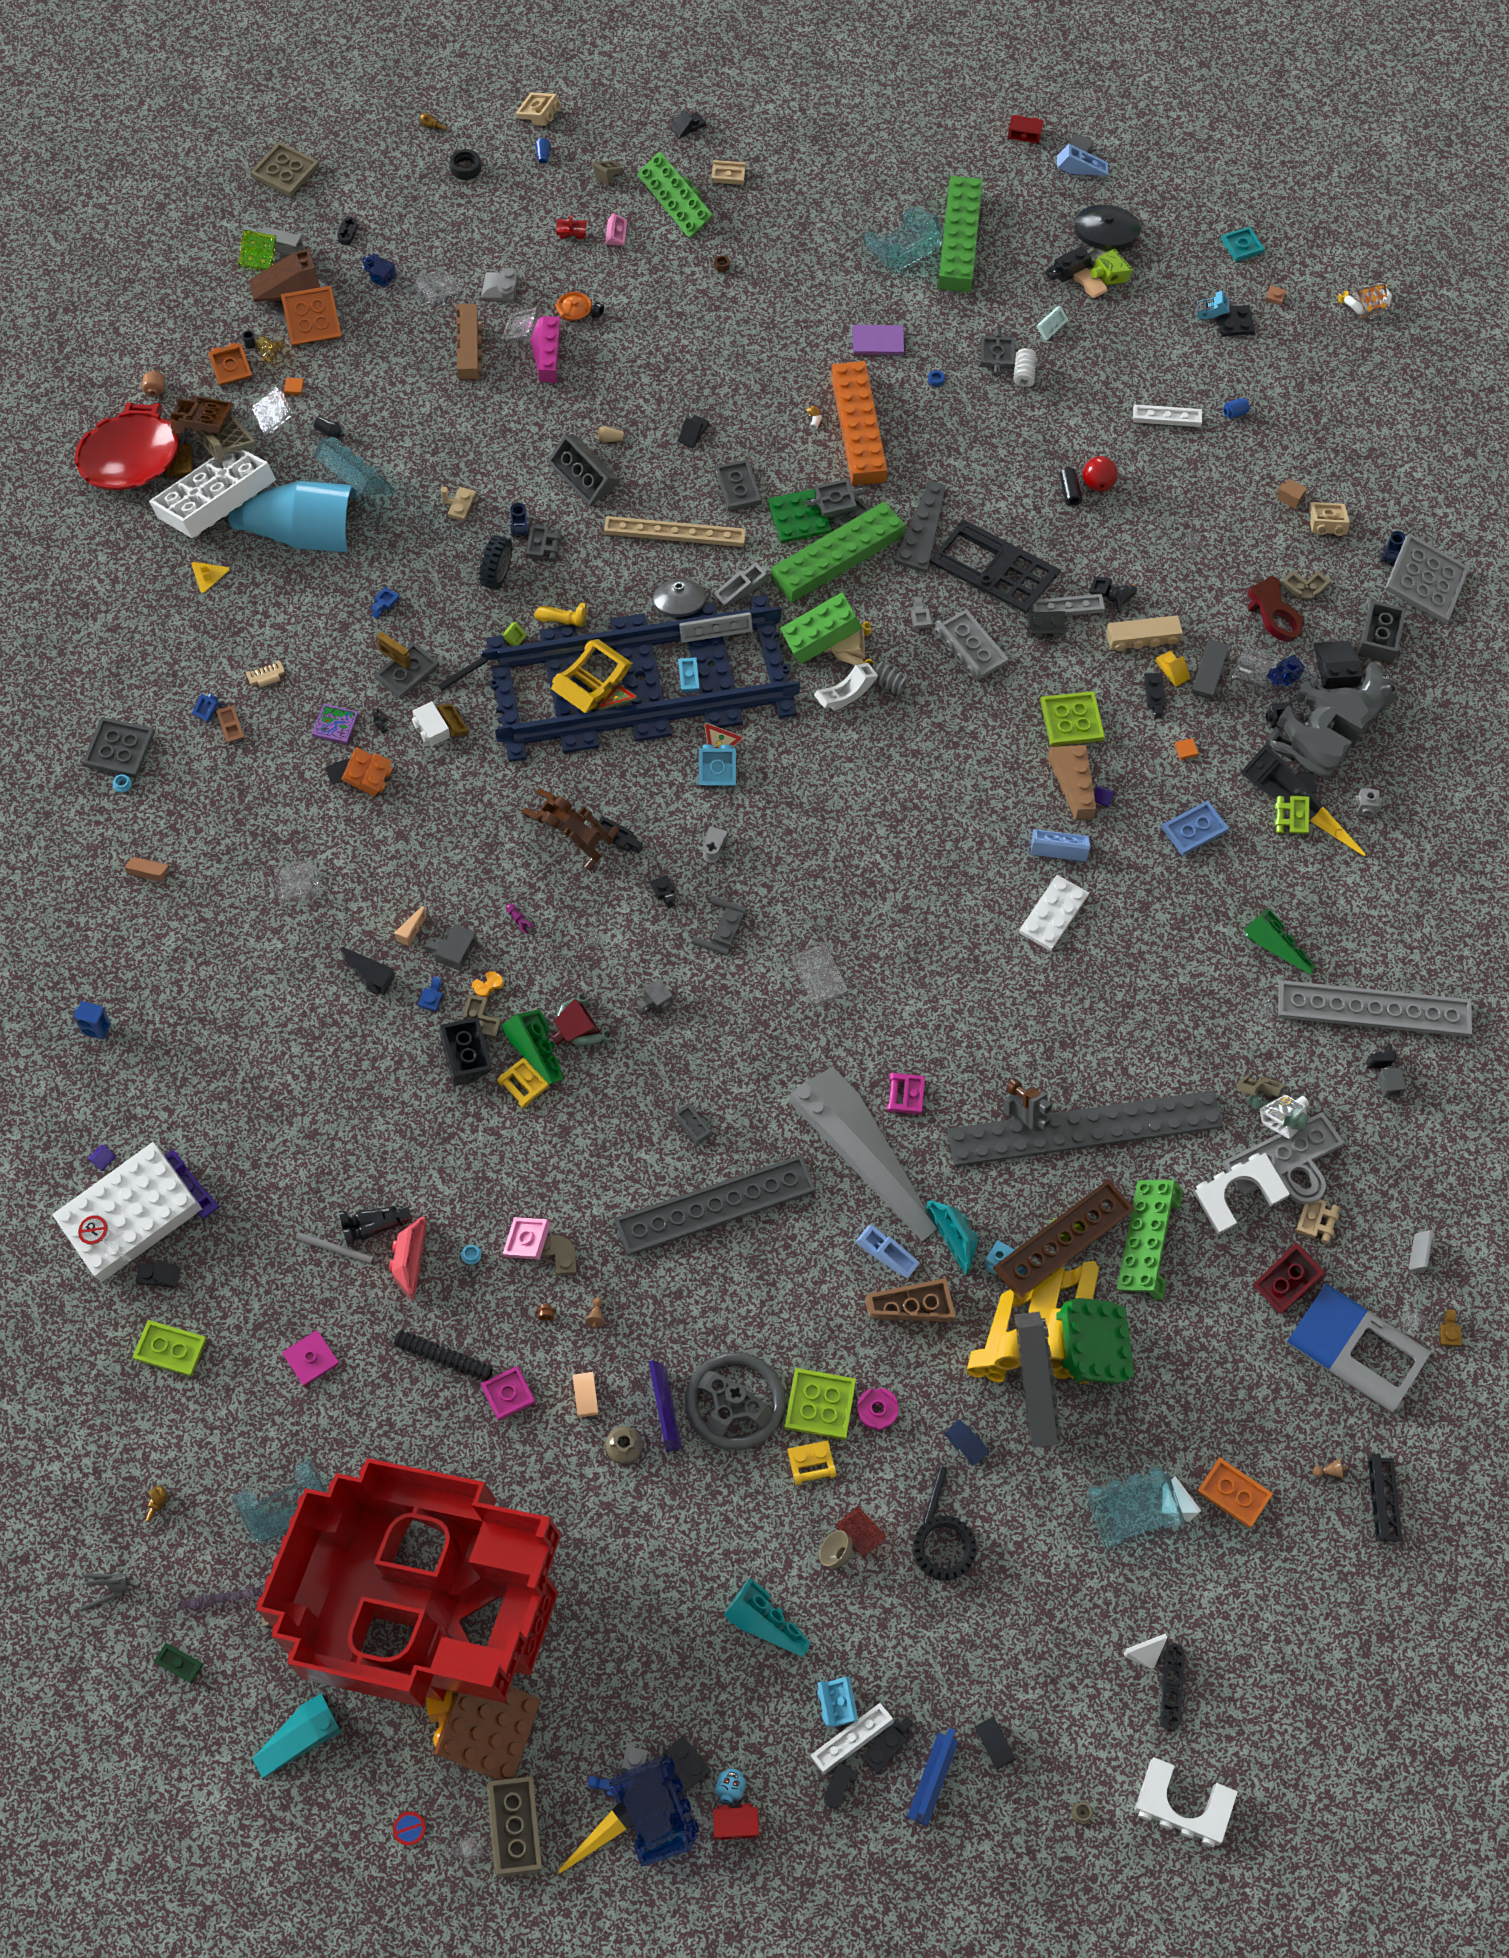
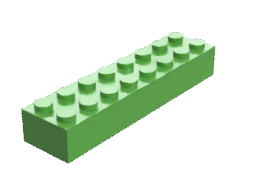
M950 176L938 289L971 292L983 179Z
M884 501L771 567V580L787 599L793 603L903 538L906 525Z

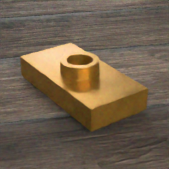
M442 704L436 707L448 726L452 737L465 736L469 733L453 704Z

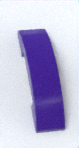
M174 1150L167 1153L165 1157L202 1208L197 1214L204 1219L220 1208L188 1170Z

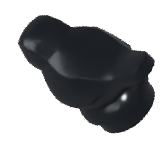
M1134 584L1121 587L1111 585L1107 599L1116 602L1117 613L1121 612L1122 605L1129 598L1136 595L1137 588Z

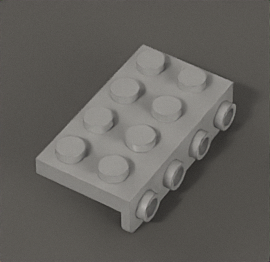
M967 609L943 623L941 621L935 623V635L939 639L941 638L946 648L955 655L958 663L962 664L966 668L968 675L976 681L1008 664V657Z

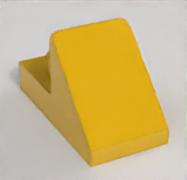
M1170 650L1156 658V663L1175 687L1191 679L1183 656L1176 658Z

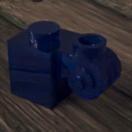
M377 254L365 255L362 258L364 270L370 273V279L375 284L385 288L396 276L395 265L391 261L380 258Z
M1293 654L1282 660L1275 668L1270 669L1267 677L1271 679L1275 686L1284 684L1286 687L1300 679L1305 666Z

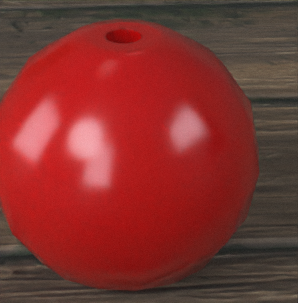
M1096 456L1085 464L1082 478L1089 489L1095 492H1105L1115 485L1118 478V469L1110 458Z

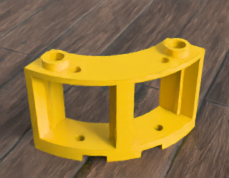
M599 639L589 641L584 648L585 651L577 661L564 672L557 674L552 681L551 689L584 713L596 708L598 705L596 703L600 700L604 701L612 691L611 687L616 685L617 682H621L633 664ZM596 648L618 663L604 683L582 668ZM574 676L594 691L589 693L570 679Z

